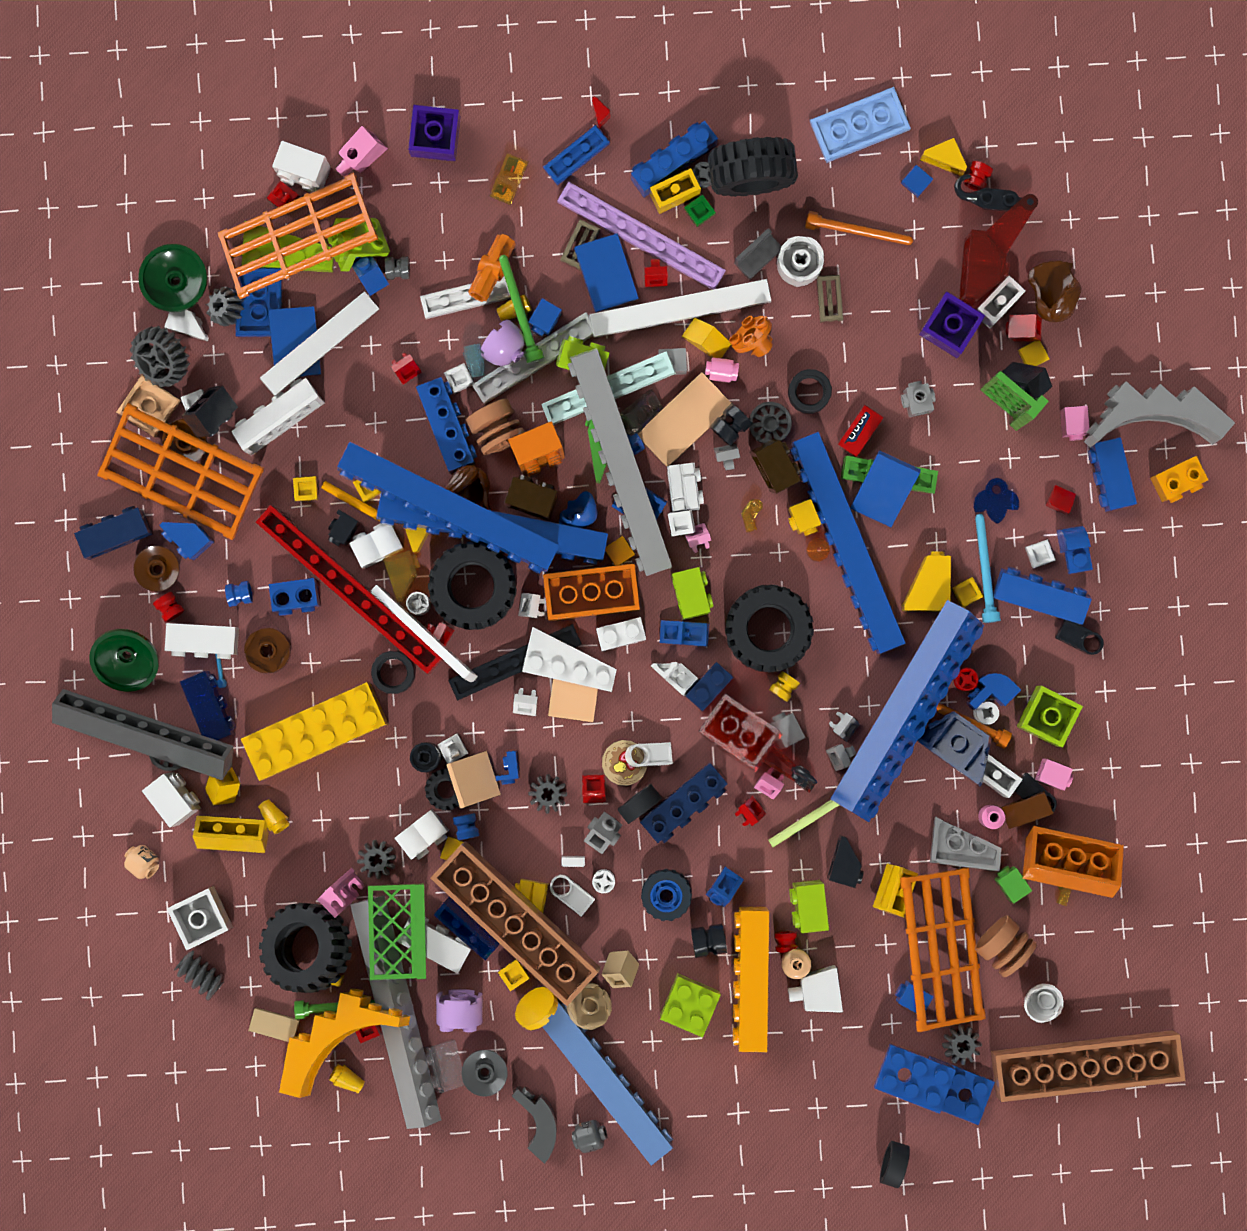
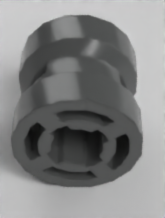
M402 256L400 259H394L393 257L385 258L387 280H394L396 277L410 279L409 256Z

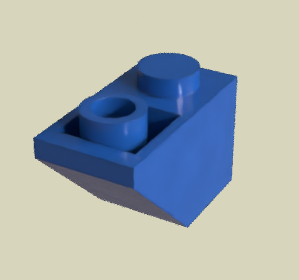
M373 256L355 258L352 267L370 296L389 285Z
M162 522L159 525L163 529L161 534L170 543L174 541L178 545L176 550L184 559L189 557V559L195 560L214 543L210 536L195 523Z

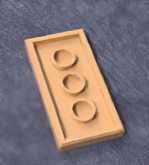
M701 372L637 434L642 442L666 467L670 466L710 428L709 426L718 417L721 418L723 416V411L731 402Z

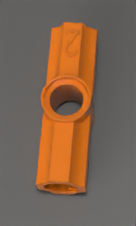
M497 234L488 254L483 255L480 259L477 275L468 291L469 295L475 300L487 302L496 282L501 281L504 277L499 257L506 255L509 259L516 245L515 241L509 236Z

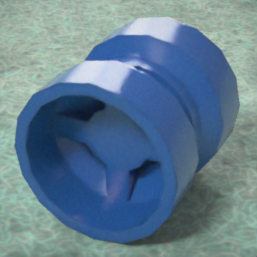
M243 581L239 586L234 584L225 585V594L229 607L237 606L241 602L245 604L253 603V594L249 581Z
M475 813L453 817L454 825L458 829L456 833L457 840L480 836L478 828L475 827Z

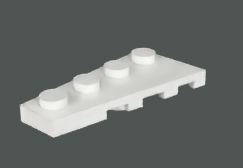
M532 627L522 672L612 692L617 669Z

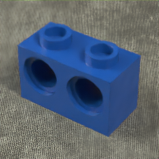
M315 578L269 584L272 612H279V616L293 614L292 610L301 609L302 613L313 612L315 607L321 606L318 581ZM304 590H310L312 593V598L308 602H303L301 599V594ZM282 593H287L289 596V602L286 605H281L278 601Z

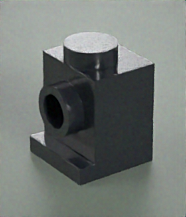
M338 509L336 513L340 516L338 519L334 518L329 525L328 530L330 532L327 540L338 547L341 543L347 546L359 527L360 522Z

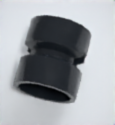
M731 403L723 411V417H718L709 427L724 442L732 446L739 439V432H745L753 423L739 408Z
M431 742L415 745L410 753L412 767L420 772H430L436 769L442 760V753L439 747Z
M722 923L710 925L708 929H705L703 926L691 928L695 958L706 957L710 952L714 955L727 953Z

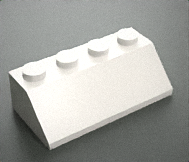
M306 378L296 380L290 385V390L285 393H278L271 399L273 402L269 405L258 407L253 412L254 415L248 420L244 418L235 424V429L232 430V433L243 451L252 456L324 404L322 398Z

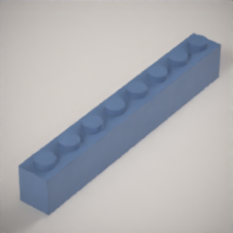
M558 999L556 1013L554 1015L551 1014L548 1018L550 1021L542 1027L652 1166L673 1149L671 1142L673 1137L667 1129L661 1130L657 1124L659 1120L651 1110L647 1112L643 1107L645 1102L637 1092L633 1094L628 1087L631 1084L623 1074L619 1076L614 1070L616 1065L609 1056H603L599 1051L602 1047L594 1037L590 1039L585 1033L588 1029L578 1027L570 1019L567 1006Z

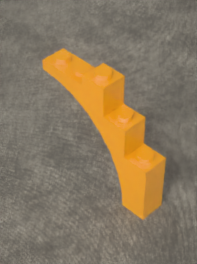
M351 988L349 992L340 993L337 1012L324 1011V1014L315 1015L311 1034L299 1033V1036L289 1038L279 1093L297 1098L310 1096L315 1077L322 1063L333 1048L343 1039L362 1028L372 1025L408 1026L410 1016L402 1014L403 1011L400 1009L389 1008V1010L382 1009L380 1004L370 1003L371 996L363 995V990Z

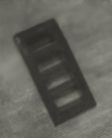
M652 389L648 390L620 414L627 435L639 433L663 409Z

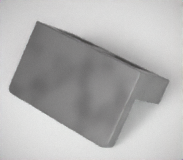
M769 228L735 259L734 264L749 280L777 256L782 247L772 237V231Z

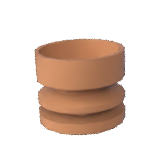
M507 398L479 409L466 419L472 434L484 433L477 440L478 445L486 444L481 448L483 455L500 452L510 447L508 439L525 433L523 428L515 429L520 425L519 420L507 421L515 413Z
M1005 915L996 921L981 936L975 946V951L985 960L995 957L992 967L999 969V974L1002 977H1007L1021 968L1037 946V942L1033 938L1028 939L1029 935L1027 932H1022L1016 936L1019 925L1009 915Z

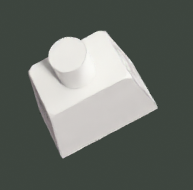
M835 965L808 973L800 979L801 987L788 988L789 1002L803 1000L805 1011L843 1012L838 973Z

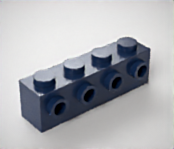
M709 762L641 819L640 823L657 843L661 840L665 843L674 836L672 831L680 826L682 829L692 820L690 816L694 812L701 813L709 806L707 801L713 796L717 799L727 791L725 786L728 783Z

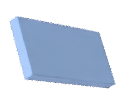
M894 87L810 120L811 127L826 163L911 129Z

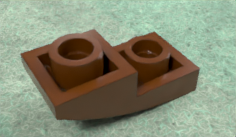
M1044 791L1000 807L1005 814V821L1009 829L1054 814Z

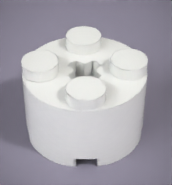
M795 236L788 239L782 245L776 264L779 275L784 281L795 287L812 283L820 274L824 264V253L820 244L810 237ZM797 258L799 260L803 258L805 260L804 263L797 264Z

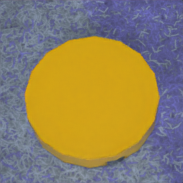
M539 987L529 991L521 998L516 1007V1021L527 1030L541 1028L550 1021L548 1018L551 1014L554 1015L558 1007L557 997L546 987Z

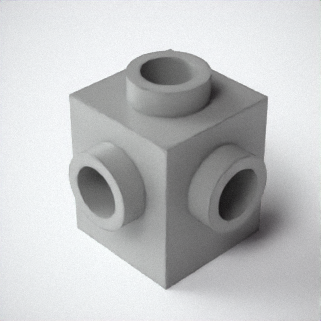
M921 381L909 383L908 388L901 395L902 406L907 408L909 418L933 412V402H935L933 388L930 389L928 383L922 384Z
M603 812L599 819L594 817L587 828L590 832L584 839V842L603 854L610 844L614 846L621 835L618 831L622 824L606 812Z

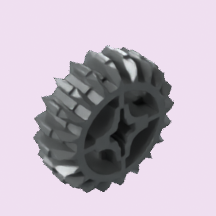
M151 326L139 332L131 342L130 352L133 354L130 359L135 361L133 367L139 369L138 375L143 374L145 381L151 380L152 385H159L160 388L178 383L188 372L187 368L190 363L187 359L189 354L184 352L186 346L180 344L181 339L175 338V332L169 333L167 328L161 329L160 326Z

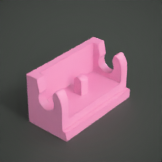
M352 868L317 899L334 918L359 896L358 892L352 887V883L356 884L359 889L364 888L363 882L354 873Z

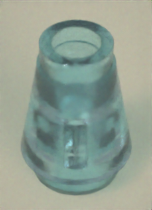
M481 343L463 347L464 352L462 354L472 378L485 375L484 358L480 354L484 353L481 350Z

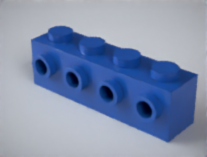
M706 121L700 124L698 122L694 123L687 129L688 133L684 136H676L669 142L670 146L664 150L661 148L656 150L650 156L651 159L646 163L642 161L632 168L631 181L644 198L649 195L650 187L677 175L717 146L718 138Z
M442 377L416 386L448 472L452 474L463 466L475 465L474 458H477V454L473 444L468 446L466 441L469 433L465 423L460 425L457 416H460L461 413L457 403L452 404L449 395L453 394L449 382H444Z
M1008 567L1007 570L1001 568L993 592L995 599L1082 625L1092 600L1085 589L1079 587L1069 589L1065 587L1064 583L1055 580L1049 583L1043 581V577L1036 574H1030V576L1022 575L1020 570Z

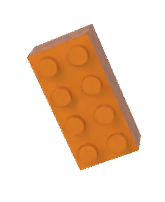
M552 421L508 439L523 475L534 476L541 472L540 468L547 465L550 468L562 463L561 459L565 458L563 447Z
M635 564L543 574L549 621L640 611Z
M1033 826L1026 837L1022 879L1113 898L1121 888L1124 845Z

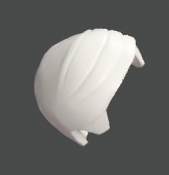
M1038 984L1026 994L1024 999L1025 1011L1036 1022L1044 1023L1051 1021L1062 1011L1063 996L1053 985Z

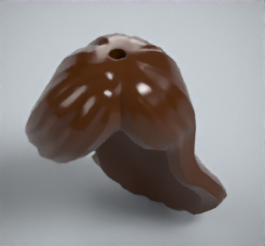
M1062 261L1042 262L1029 271L1027 277L1035 292L1036 310L1045 321L1063 322L1069 319L1075 311L1082 288L1072 274L1071 268L1073 263Z
M466 465L456 470L446 489L487 510H491L488 501L490 483L486 473L473 465Z

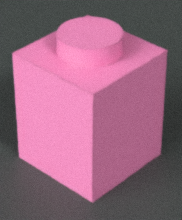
M1088 406L1065 407L1060 410L1062 438L1069 437V441L1082 440L1083 436L1087 435L1086 432L1089 429Z
M1042 759L1035 780L1065 791L1066 787H1070L1074 775L1071 773L1073 769L1048 759Z

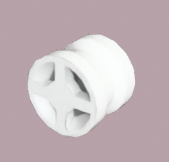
M983 702L977 709L973 710V715L976 721L982 724H992L999 717V709L992 702Z
M607 869L597 871L592 880L594 889L599 893L610 892L615 886L614 874Z

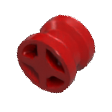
M962 668L958 676L953 679V683L957 689L969 691L977 686L978 675L971 668Z
M775 932L774 938L777 940L775 952H789L797 949L798 945L795 944L797 932Z

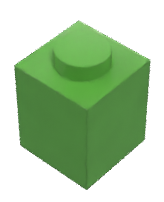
M1014 866L1002 868L997 872L998 876L994 878L1008 901L1013 904L1032 892L1025 879H1022L1023 876Z

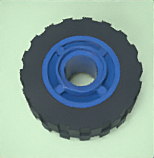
M657 870L644 882L641 893L642 904L646 908V912L655 919L673 921L676 918H680L687 912L691 904L692 889L689 881L682 873H678L676 870ZM665 889L670 890L673 893V898L667 901L663 900L660 896L661 891Z

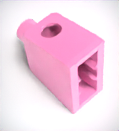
M361 126L339 151L343 160L335 169L343 177L347 176L353 169L361 173L388 148L373 132Z

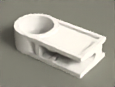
M671 742L631 745L625 752L626 761L632 767L673 764ZM635 747H639L644 753V760L641 764H637L632 759L631 753Z
M557 875L550 883L551 893L581 917L595 900L593 896L566 875ZM557 878L567 879L570 884L569 892L563 895L555 893L553 890L554 881Z

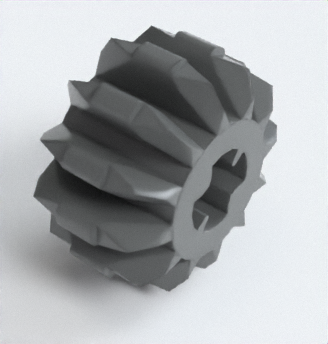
M221 287V289H214V295H208L210 302L205 305L209 307L206 314L211 316L210 321L221 326L236 324L237 319L242 318L240 313L245 309L241 306L244 299L238 297L236 290Z
M550 774L546 775L545 783L541 776L537 777L540 786L532 782L531 787L537 789V791L528 792L529 796H536L535 799L530 801L531 805L539 802L537 811H540L543 805L546 806V814H549L551 805L554 811L557 812L559 809L556 802L560 805L565 804V801L560 799L559 796H567V792L559 791L566 786L565 783L557 787L555 784L559 781V777H555L552 783L550 782ZM544 788H548V790L551 788L554 791L551 795V800H547V797L546 799L542 797Z
M377 840L372 841V847L370 844L365 843L364 848L367 852L364 850L358 852L364 858L358 859L357 863H365V866L360 871L364 872L369 869L368 878H371L375 872L376 878L380 879L382 876L381 871L384 875L388 876L390 872L387 867L394 869L396 866L394 863L389 862V860H395L397 856H389L388 853L394 848L391 846L385 850L386 841H382L380 847H378ZM379 854L381 855L379 859H382V862L375 865L373 863L374 860L371 858Z
M958 1025V1032L951 1027L950 1032L952 1035L944 1034L943 1036L949 1041L942 1043V1047L948 1049L944 1054L946 1057L952 1056L951 1061L953 1063L960 1060V1063L965 1065L966 1058L972 1063L974 1058L971 1055L973 1053L977 1056L980 1055V1052L975 1049L982 1046L980 1041H976L979 1038V1034L977 1032L972 1034L973 1029L970 1026L964 1031L963 1025ZM958 1042H961V1043L965 1042L967 1045H966L965 1048H964V1047L959 1048V1047L957 1046V1043H958Z

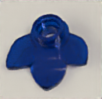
M994 478L987 482L985 490L976 495L973 508L976 513L986 511L989 518L994 523L999 524L1004 519L1007 509H1019V498L1015 492L1008 489V485L1004 480ZM993 486H998L1000 488V492L998 494H995L993 492Z

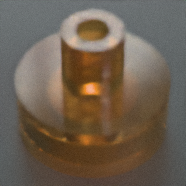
M819 538L809 542L806 548L807 556L815 562L823 561L830 552L828 543Z

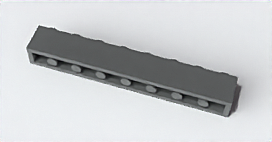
M62 689L52 703V723L220 780L224 779L232 766L234 747L232 745Z

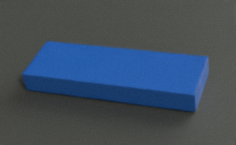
M595 125L543 166V169L558 186L606 148L610 142Z

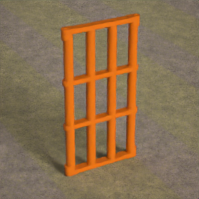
M354 173L310 194L306 193L303 197L269 212L265 211L262 215L233 228H226L218 232V237L240 299L250 296V293L282 279H289L291 275L323 261H330L333 257L362 244L378 240V235L373 227L359 188L357 176ZM353 185L356 195L316 212L313 202ZM359 203L362 210L361 214L322 230L319 220ZM308 205L310 215L276 230L274 229L272 220ZM366 222L369 232L330 249L328 248L327 238ZM266 223L269 233L233 249L229 248L228 239ZM314 223L317 233L286 247H280L278 238ZM271 241L273 242L274 252L236 268L233 258ZM318 242L321 243L323 252L287 267L284 257ZM279 260L282 270L242 287L240 276Z
M127 403L97 476L116 482L141 494L145 499L149 498L182 514L184 518H191L222 533L224 537L233 540L264 467L238 458L220 449L216 444L211 445L178 429V426L167 424L138 410V407ZM129 416L168 433L164 445L162 446L126 429L125 426ZM121 436L160 454L155 467L117 449L116 447ZM174 437L209 453L205 465L203 466L170 450L169 448ZM215 456L253 474L250 486L247 487L210 469ZM112 457L150 474L147 486L140 485L109 470L108 467ZM165 458L199 473L200 477L196 486L160 470ZM206 477L245 495L241 507L202 490ZM156 479L163 480L192 494L187 507L153 491L152 488ZM197 498L236 515L232 527L230 528L193 510Z
M967 867L900 878L907 923L906 934H908L911 980H913L917 1032L986 1019L979 975L980 963H978L977 952L975 951V918H973L969 886L970 873ZM959 875L964 919L954 920L949 878V876ZM940 878L945 922L935 924L930 879ZM921 881L926 925L916 927L911 882ZM965 924L969 964L959 966L955 926ZM946 928L950 968L940 970L936 929ZM927 931L931 971L921 973L917 933ZM970 970L975 1014L965 1016L960 972ZM951 974L956 1018L946 1020L941 976ZM932 977L937 1022L927 1023L922 979Z

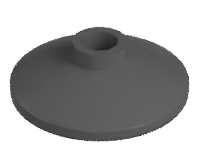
M479 1050L469 1055L461 1071L465 1087L471 1093L483 1097L499 1092L505 1085L508 1074L504 1059L491 1050ZM487 1068L489 1074L486 1076L482 1075L481 1069Z

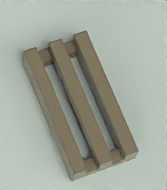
M581 219L560 259L561 262L567 263L572 267L574 266L580 271L579 263L575 262L577 259L576 253L574 252L571 259L567 257L582 226L586 227L577 246L584 244L590 230L594 232L589 242L596 240L600 232V228Z
M840 275L818 276L816 279L820 323L825 321H843ZM831 280H835L837 315H833ZM822 281H826L828 316H825Z

